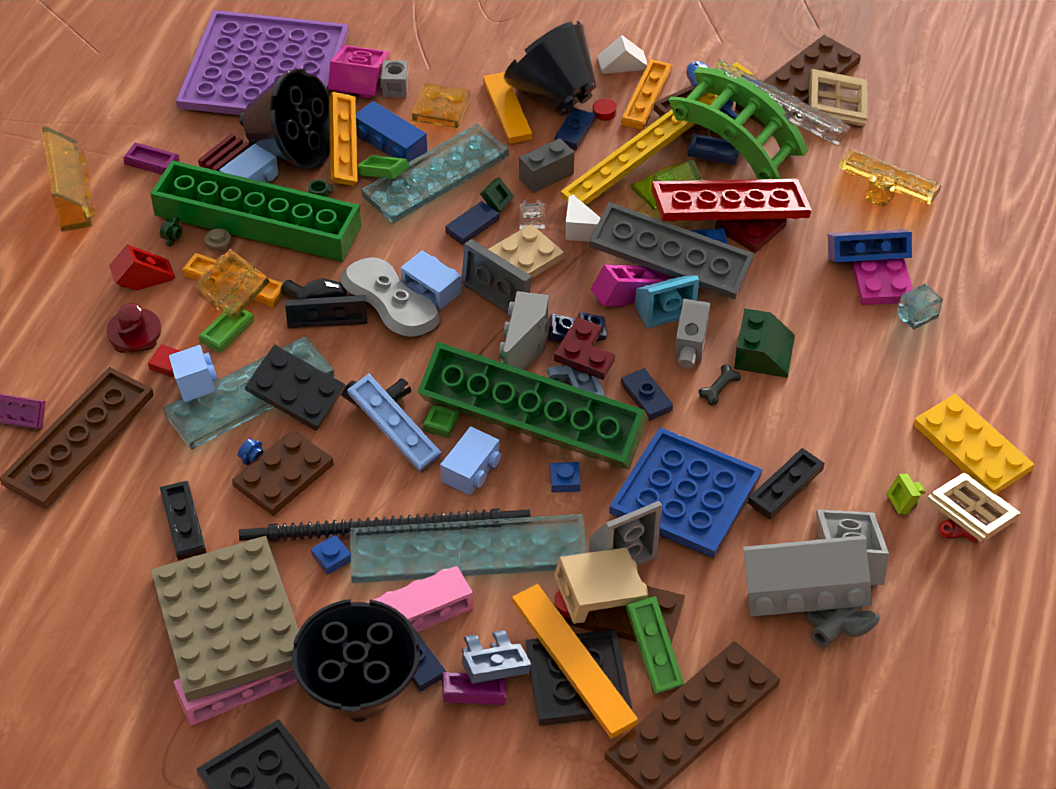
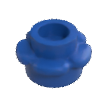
M250 438L241 445L238 457L242 459L243 464L249 465L264 453L261 447L262 442L254 441Z

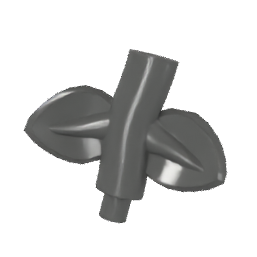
M862 607L805 612L808 621L816 626L811 631V638L820 647H827L843 632L849 637H859L866 634L876 626L880 616L872 611H861Z

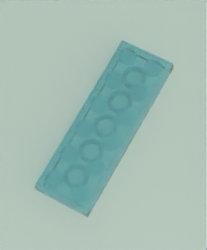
M477 123L408 162L409 168L396 178H380L361 189L362 197L389 221L395 223L508 157L509 148Z
M306 336L282 347V349L334 377V369ZM266 356L213 382L216 392L184 402L183 398L163 407L164 415L191 450L274 408L272 405L245 391V385Z

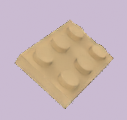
M532 224L489 248L490 251L526 272L532 278L564 259V251Z

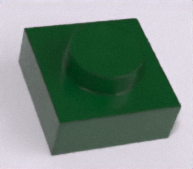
M500 177L493 179L480 193L488 206L497 212H500L514 197Z

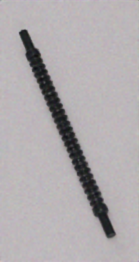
M494 508L490 512H486L483 509L482 513H478L475 510L473 514H470L468 510L466 514L458 511L457 515H453V512H450L449 515H445L442 512L441 516L433 513L431 517L425 513L424 517H420L417 514L415 518H412L409 514L408 518L400 515L399 519H395V516L387 519L384 516L383 520L375 517L373 521L367 517L366 521H362L361 518H358L357 522H354L352 518L349 522H345L342 519L340 523H337L336 520H333V523L325 520L324 524H320V521L312 524L309 521L308 525L300 522L298 526H295L293 522L291 526L283 523L281 527H279V524H269L266 528L239 529V541H248L266 536L270 542H279L280 538L287 541L289 537H292L294 541L296 537L304 540L305 536H308L309 539L317 536L320 539L321 535L329 538L331 534L336 536L342 534L345 537L347 533H350L353 537L354 533H359L362 536L363 532L371 535V532L374 531L378 535L379 531H384V534H387L389 530H392V533L395 534L396 530L404 533L405 529H408L409 532L417 529L420 532L421 528L429 531V528L432 527L436 531L438 527H442V530H445L447 526H450V529L453 530L454 526L462 529L463 525H466L467 528L475 525L478 528L479 524H483L484 527H487V524L497 527L501 526V523L531 521L530 509L501 511L499 508Z

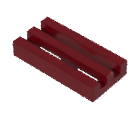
M231 133L198 159L199 166L220 172L221 168L250 148L249 142L243 143V139L240 137L236 139V136Z

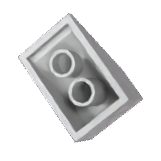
M660 501L605 523L590 536L589 553L627 547L631 558L636 561L637 566L657 558L662 510Z
M817 509L818 540L865 535L871 586L884 585L889 552L875 514L872 512Z

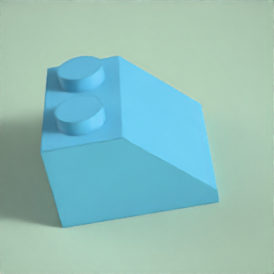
M682 276L637 288L635 308L645 327L648 329L680 320L683 299L697 301L699 278L698 276Z

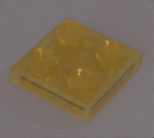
M424 83L412 112V121L459 128L471 98L470 90Z

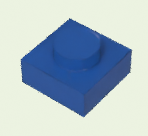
M579 462L550 463L552 492L580 491Z
M336 535L311 548L313 558L327 575L352 561V554Z

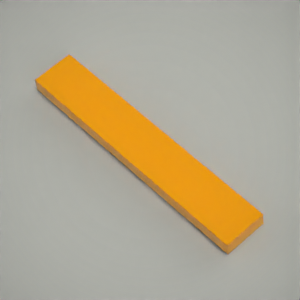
M539 584L512 596V603L608 736L612 739L638 725L636 715Z

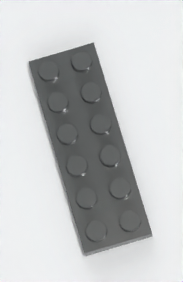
M611 202L608 203L589 240V247L674 278L698 276L699 287L734 300L754 258V254Z

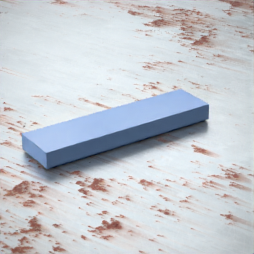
M369 373L347 390L349 396L419 472L441 456V451Z

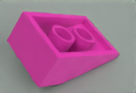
M344 45L330 61L328 89L345 95L349 94V92L358 93V96L363 98L375 96L382 82L383 60L389 59L390 51Z

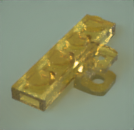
M851 148L840 160V169L869 180L870 187L865 193V200L878 206L887 205L894 197L895 192L930 205L940 192V183Z

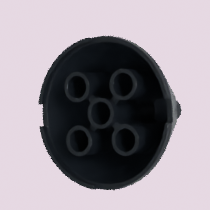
M578 20L576 25H573L571 21L564 23L538 38L524 50L526 55L519 62L516 59L512 61L503 77L507 85L559 112L562 116L569 113L578 102L581 104L587 102L593 96L591 91L595 89L596 82L586 31L582 22Z
M293 69L285 72L254 98L239 117L250 147L257 144L277 158L301 169L316 168L324 163L330 154V95L322 81L316 75L307 73L306 69Z
M351 599L342 600L321 608L301 626L293 642L292 667L297 682L312 699L343 716L351 718L354 722H363L367 718L381 712L410 684L419 664V641L410 621L392 606L371 599L370 603L351 602Z

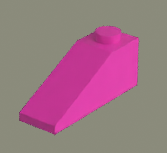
M604 265L590 290L603 306H625L635 302L637 288L667 281L671 277L644 266Z

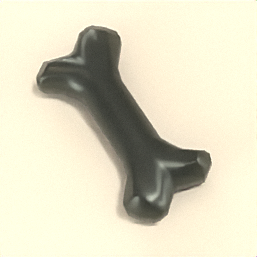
M722 365L720 377L711 387L699 389L698 394L700 397L706 398L710 405H716L719 402V393L729 382L741 380V375L739 372L733 371L730 365Z

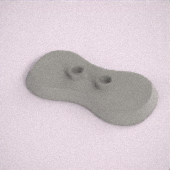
M371 257L358 260L340 274V281L343 287L355 296L365 295L366 301L378 311L383 323L397 334L408 337L423 335L435 329L441 322L440 313L435 304L427 297L412 291L403 284L394 268L382 259Z

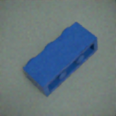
M372 101L356 113L357 137L372 144L376 149L394 158L407 159L409 165L427 152V133L378 103Z
M905 229L828 233V259L833 262L912 258V232Z

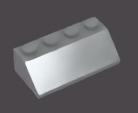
M865 535L743 547L750 617L872 606L871 580Z

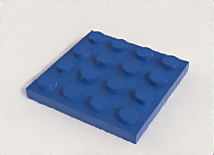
M659 427L609 506V513L621 517L660 501L662 510L659 535L714 558L760 480L763 469Z

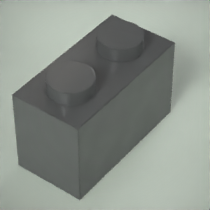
M561 138L519 157V179L532 193L574 174V151Z

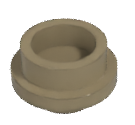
M213 229L205 235L206 245L214 252L226 250L231 241L230 233L225 229Z

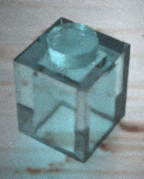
M925 283L901 295L897 314L902 321L906 322L914 330L939 317L943 299Z

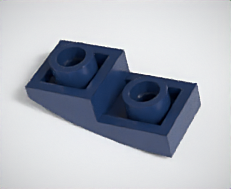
M580 312L577 317L602 326L601 334L597 341L605 340L607 337L605 317ZM551 314L548 321L549 339L562 342L576 318Z

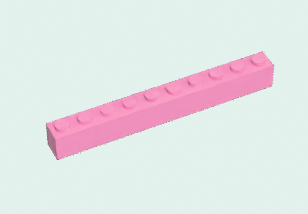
M458 566L440 570L433 576L421 581H413L406 587L386 592L381 597L374 599L388 604L401 612L410 621L416 632L473 610V592ZM293 669L188 702L181 679L179 678L173 682L177 697L191 727L297 683V679Z

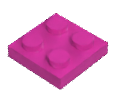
M904 258L853 261L852 271L861 305L913 303L915 295Z

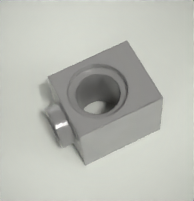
M383 60V97L407 98V60Z

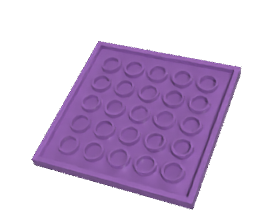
M213 10L177 97V108L240 115L254 98L285 72L293 69H306V72L310 75H316L329 92L330 61L345 45L349 26L348 24Z

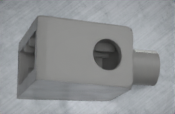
M683 299L675 346V357L679 359L678 365L682 368H693L695 362L702 361L709 323L710 303Z

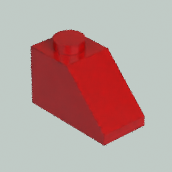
M128 244L109 265L113 280L117 285L136 291L172 281L175 278L168 259Z

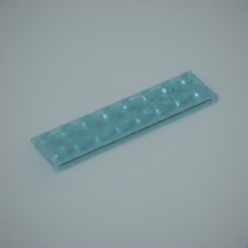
M583 514L350 528L352 583L425 579L435 575L440 570L450 569L458 566L463 576L556 570L560 557L588 553Z

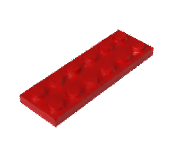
M798 179L652 181L651 186L662 221L810 218L812 211Z

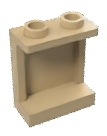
M627 547L559 558L554 577L573 624L585 622L588 611L624 606L648 598L647 586L641 581L636 561L631 558Z

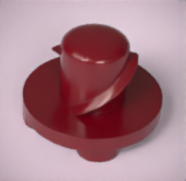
M135 303L121 306L117 314L112 317L107 325L109 342L117 352L153 349L157 345V340L161 334V324L157 315Z

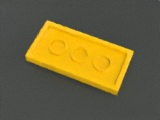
M953 394L914 419L913 426L962 471L994 494H998L1033 470L1034 463L956 394Z

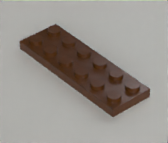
M823 35L758 84L757 87L773 98L785 110L784 116L789 119L809 103V77L811 69L845 75L860 63L861 55ZM819 84V91L826 90L829 85ZM736 103L735 109L742 112L744 107ZM752 114L750 116L751 119L765 126L755 115Z
M109 367L0 476L1 485L46 509L154 396L153 389Z
M733 641L605 752V759L637 789H663L778 687L780 678L738 643Z

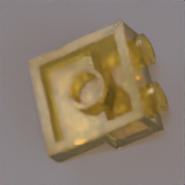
M229 249L225 255L217 259L215 265L206 274H203L198 279L194 288L200 297L217 310H222L234 320L270 281L267 276Z

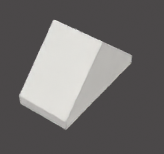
M622 35L598 55L601 74L645 70L647 67L644 51Z
M574 195L569 196L565 240L589 242L601 218Z

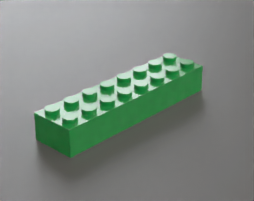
M173 160L150 193L155 216L171 220L174 217H179L180 222L212 230L217 228L225 229L232 235L342 262L362 227L360 205Z
M440 342L436 343L417 391L425 401L628 470L631 467L648 421V416L644 409Z

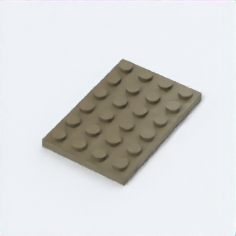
M266 536L151 569L187 702L293 669V642L299 629Z

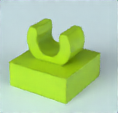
M899 474L886 494L898 514L903 515L908 514L913 506L918 504L921 494H925L926 491L920 482L913 483L908 474Z

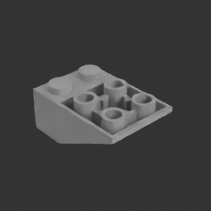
M517 291L515 302L509 303L508 318H511L510 322L506 321L504 325L503 336L506 340L500 343L499 358H503L501 363L526 370L545 350L548 335L549 295Z

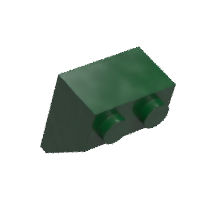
M744 308L734 369L788 378L795 334L771 312Z

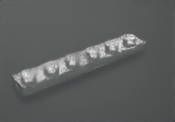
M719 59L714 69L726 71V75L735 79L741 77L766 92L785 110L784 116L787 120L838 146L848 133L850 126L841 120L800 101L794 96L782 92L775 86L769 85L729 63Z

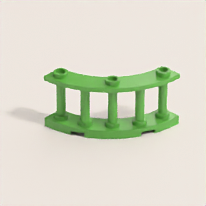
M698 67L694 71L698 86L687 98L670 97L668 99L676 120L701 125L726 139L746 159L757 179H781L777 168L787 156H804L808 151L799 129L795 124H790L784 116L785 110L773 98L756 85L741 77L735 79L726 75V71L709 67ZM704 93L718 95L710 106L698 102V99ZM728 100H732L744 107L735 120L719 111ZM752 114L766 126L756 139L743 127V124ZM771 135H773L780 147V150L772 159L762 147Z

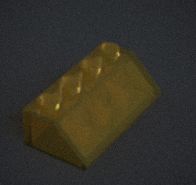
M42 127L51 192L61 232L92 227L91 216L95 215L92 200L88 201V199L92 198L90 184H85V182L89 181L87 167H82V165H87L84 150L79 151L76 140L49 127Z

